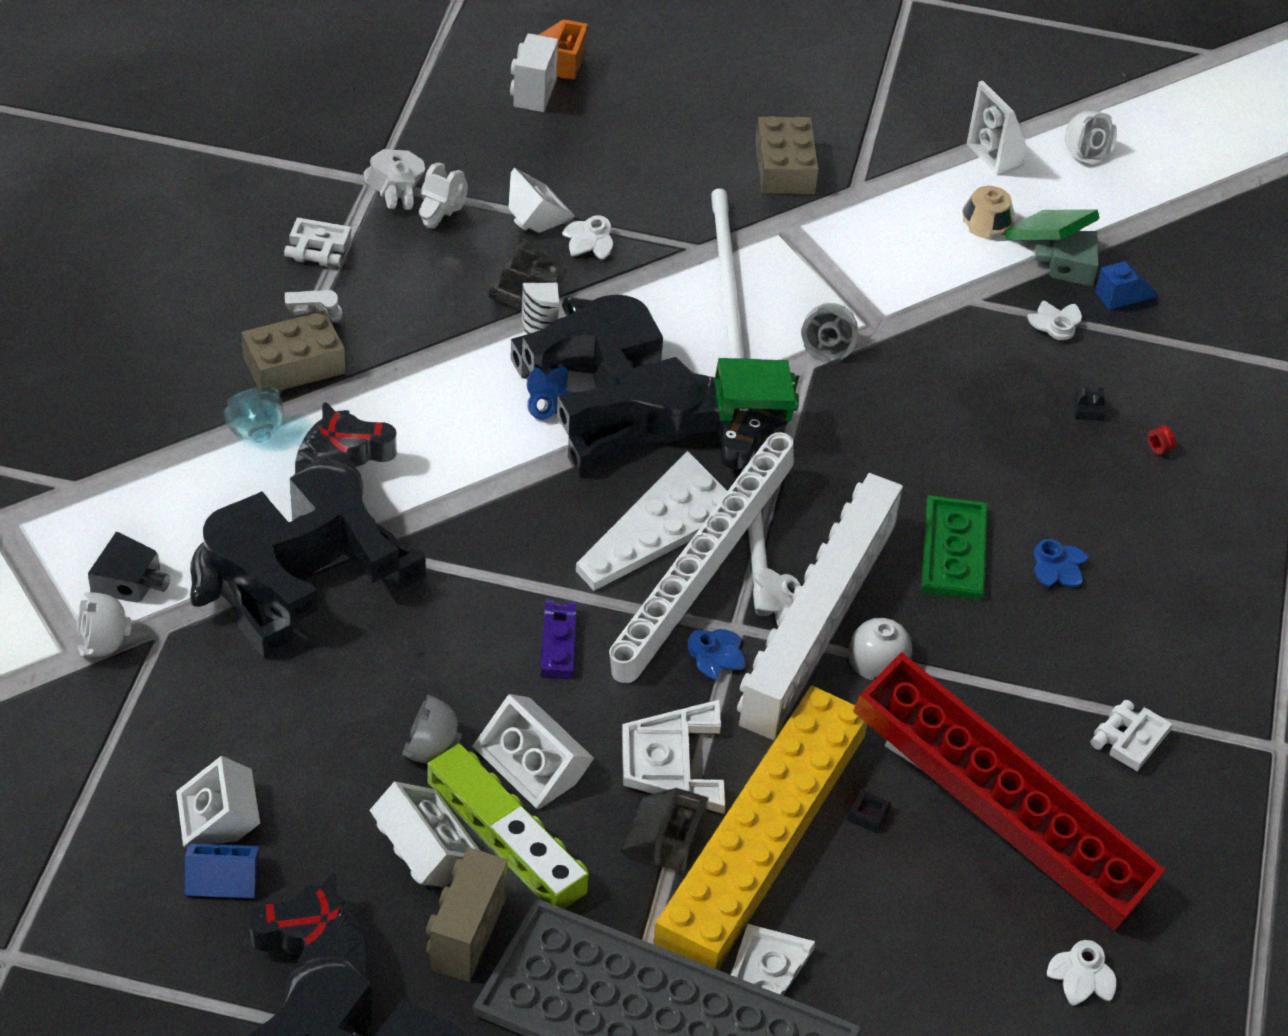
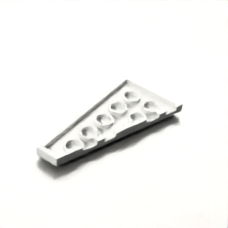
M687 451L576 563V572L595 591L691 541L727 493V490Z

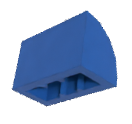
M189 844L185 855L184 895L255 898L259 867V846Z

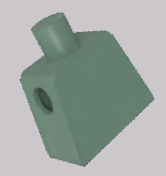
M1077 231L1062 240H1051V245L1036 244L1034 260L1049 262V275L1052 278L1093 286L1098 269L1097 231Z

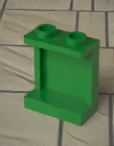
M718 358L714 382L720 421H732L735 408L783 409L784 420H792L793 411H797L799 408V394L794 393L795 373L790 372L788 360Z

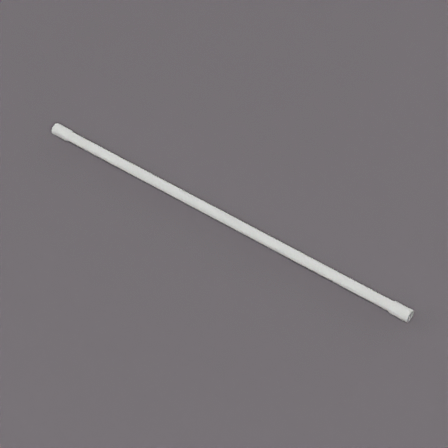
M715 189L711 193V199L715 215L730 358H744L728 217V196L724 189ZM761 511L748 527L753 575L759 570L768 569ZM753 577V597L755 606L756 598L761 587L757 584ZM755 608V613L759 616H768L773 613Z

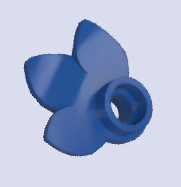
M535 367L529 374L526 382L530 395L527 401V408L534 418L543 420L551 417L553 413L557 414L558 395L574 393L566 390L568 381L567 368H554L544 374L539 368ZM543 399L545 405L543 409L539 410L537 402Z
M1053 539L1042 540L1035 547L1033 556L1037 563L1034 567V573L1043 585L1050 587L1056 581L1066 587L1082 585L1083 578L1078 566L1085 563L1089 558L1082 550L1074 546H1062Z
M716 629L712 632L695 630L689 636L687 642L688 651L696 659L698 669L710 679L715 681L719 677L721 669L743 671L746 668L744 655L737 648L741 644L742 639L736 633L726 629Z

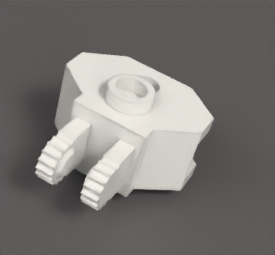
M382 149L371 157V166L364 171L365 182L378 190L381 197H385L388 209H395L397 198H401L403 208L411 210L414 201L412 188L418 184L425 171L424 161L410 151ZM393 157H397L400 160L395 162L393 160Z
M440 162L431 164L421 189L424 201L419 210L423 225L427 229H434L444 215L451 216L452 212L461 210L466 201L468 184L462 171H452L448 175L445 172L444 164Z

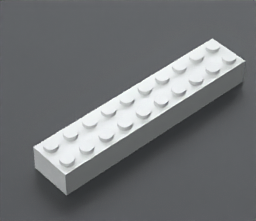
M868 473L863 483H857L852 495L853 501L851 503L846 502L840 516L841 521L840 523L835 522L828 537L829 542L827 544L822 543L816 557V564L809 565L804 577V585L796 587L792 596L791 607L786 606L783 609L779 619L780 626L778 629L773 628L767 638L766 650L758 652L754 660L752 674L746 673L741 682L740 691L743 692V695L737 706V711L741 713L740 727L769 739H776L896 524L903 485Z

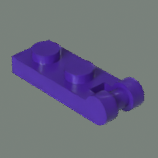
M545 600L540 677L572 679L577 602L567 601V604H554V600ZM554 616L566 617V621L554 620Z

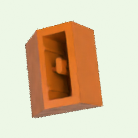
M563 19L539 35L558 39L557 76L575 80L587 50L588 24Z

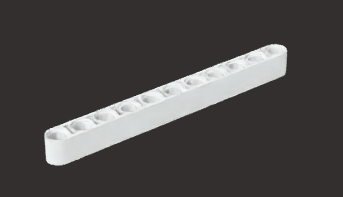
M779 432L771 434L613 643L609 650L612 676L616 681L630 683L639 677L794 465L793 439L790 435Z

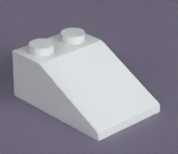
M984 81L978 82L967 145L998 175L1023 165L1027 145L1014 111Z

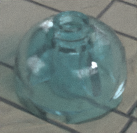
M258 387L251 388L228 399V407L222 406L221 410L230 431L237 437L245 440L263 442L270 439L272 433L281 425L284 416L283 404L277 389L267 387L268 392H260Z

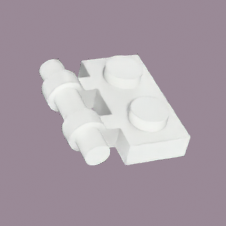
M297 218L289 235L290 244L297 246H286L284 256L294 258L297 262L304 263L305 260L319 262L320 266L329 267L330 264L340 266L342 255L333 254V252H345L351 237V227ZM310 247V248H316V249H322V250H321V251H316V250H310V249H308V248Z
M1124 700L1121 705H1117L1111 710L1107 722L1101 723L1094 731L1095 736L1090 743L1098 750L1104 744H1112L1110 755L1138 772L1170 732L1172 723L1145 707L1137 715L1132 712L1134 709L1133 703L1129 700ZM1125 725L1128 728L1124 733L1118 730L1119 726Z

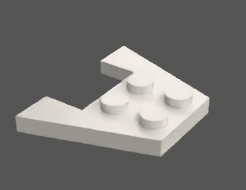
M719 700L622 724L623 785L724 814V780L690 779L688 733H720Z

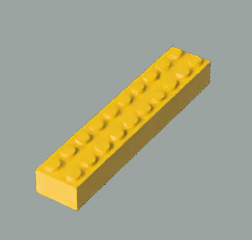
M812 685L810 686L655 922L654 945L719 970L864 739L867 723L853 712L855 705Z

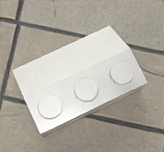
M512 694L506 697L472 746L536 809H541L576 785L594 760L592 755L530 697Z
M394 781L369 810L377 821L378 829L388 836L394 845V852L407 863L411 869V876L421 885L443 887L453 881L452 871L457 859L463 860L468 847L480 851L436 789Z

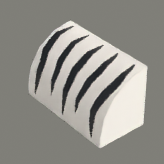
M523 283L522 328L525 334H530L546 328L558 319V283Z

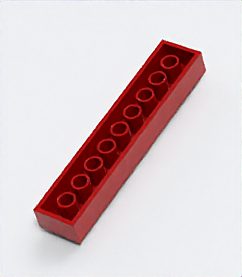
M903 652L859 695L853 710L857 716L1114 931L1165 872L1166 869Z

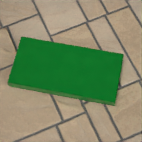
M928 495L921 593L983 600L988 503Z

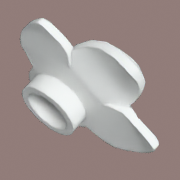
M597 215L588 218L586 221H575L569 224L562 232L564 237L570 239L569 250L571 257H576L592 250L594 255L603 261L608 257L613 248V240L609 235L611 224L603 216Z
M1046 301L1041 302L1037 314L1027 315V319L1033 327L1048 332L1050 336L1057 340L1072 338L1075 333V326L1081 322L1082 317L1076 304L1068 305L1060 311Z
M762 569L753 575L755 581L761 587L756 598L755 608L767 612H775L776 622L779 627L782 611L786 606L791 607L792 596L800 583L792 575H779L772 569Z
M1082 940L1077 942L1071 951L1055 955L1048 965L1047 977L1063 980L1065 996L1072 1006L1083 1002L1093 992L1101 999L1109 1002L1116 990L1115 974L1104 963V951L1094 941ZM1090 952L1094 960L1085 961L1082 958V953Z

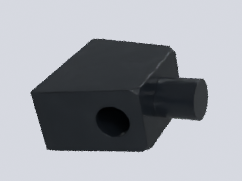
M117 531L88 572L90 592L111 595L119 600L136 603L143 600L150 588L165 592L171 580L170 574L160 571L159 555L156 550Z

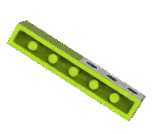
M458 743L428 762V784L438 791L447 804L499 857L508 859V867L540 900L565 909L587 894L589 873L586 866L580 860H575L566 851L561 840L553 838L545 830L538 817L531 816L523 808L520 799L516 795H510L502 787L499 778L494 773H489L481 765L478 757L473 752H468Z

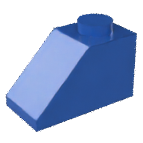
M1126 261L1101 267L1095 293L1108 310L1155 298L1158 294L1145 276Z

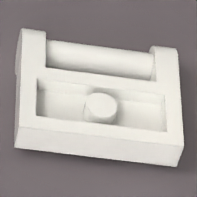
M332 290L285 292V305L291 319L324 310L331 322H338L343 316L342 308L338 305V296Z

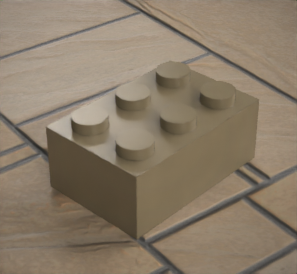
M758 117L755 144L761 194H815L818 164L811 117Z
M325 310L241 332L243 358L262 396L346 373L345 348Z
M468 847L463 860L457 859L452 871V884L450 887H444L439 900V907L441 908L437 915H431L426 928V935L430 936L426 948V954L430 955V970L470 983L507 899L508 859Z

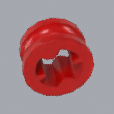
M1160 426L1158 429H1152L1148 433V443L1154 453L1161 455L1175 448L1176 439L1168 426Z

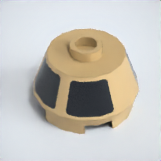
M987 185L977 188L962 209L963 222L970 227L969 232L985 239H990L991 235L1000 233L1005 236L1004 230L1009 229L1015 221V212L1010 194L997 186Z

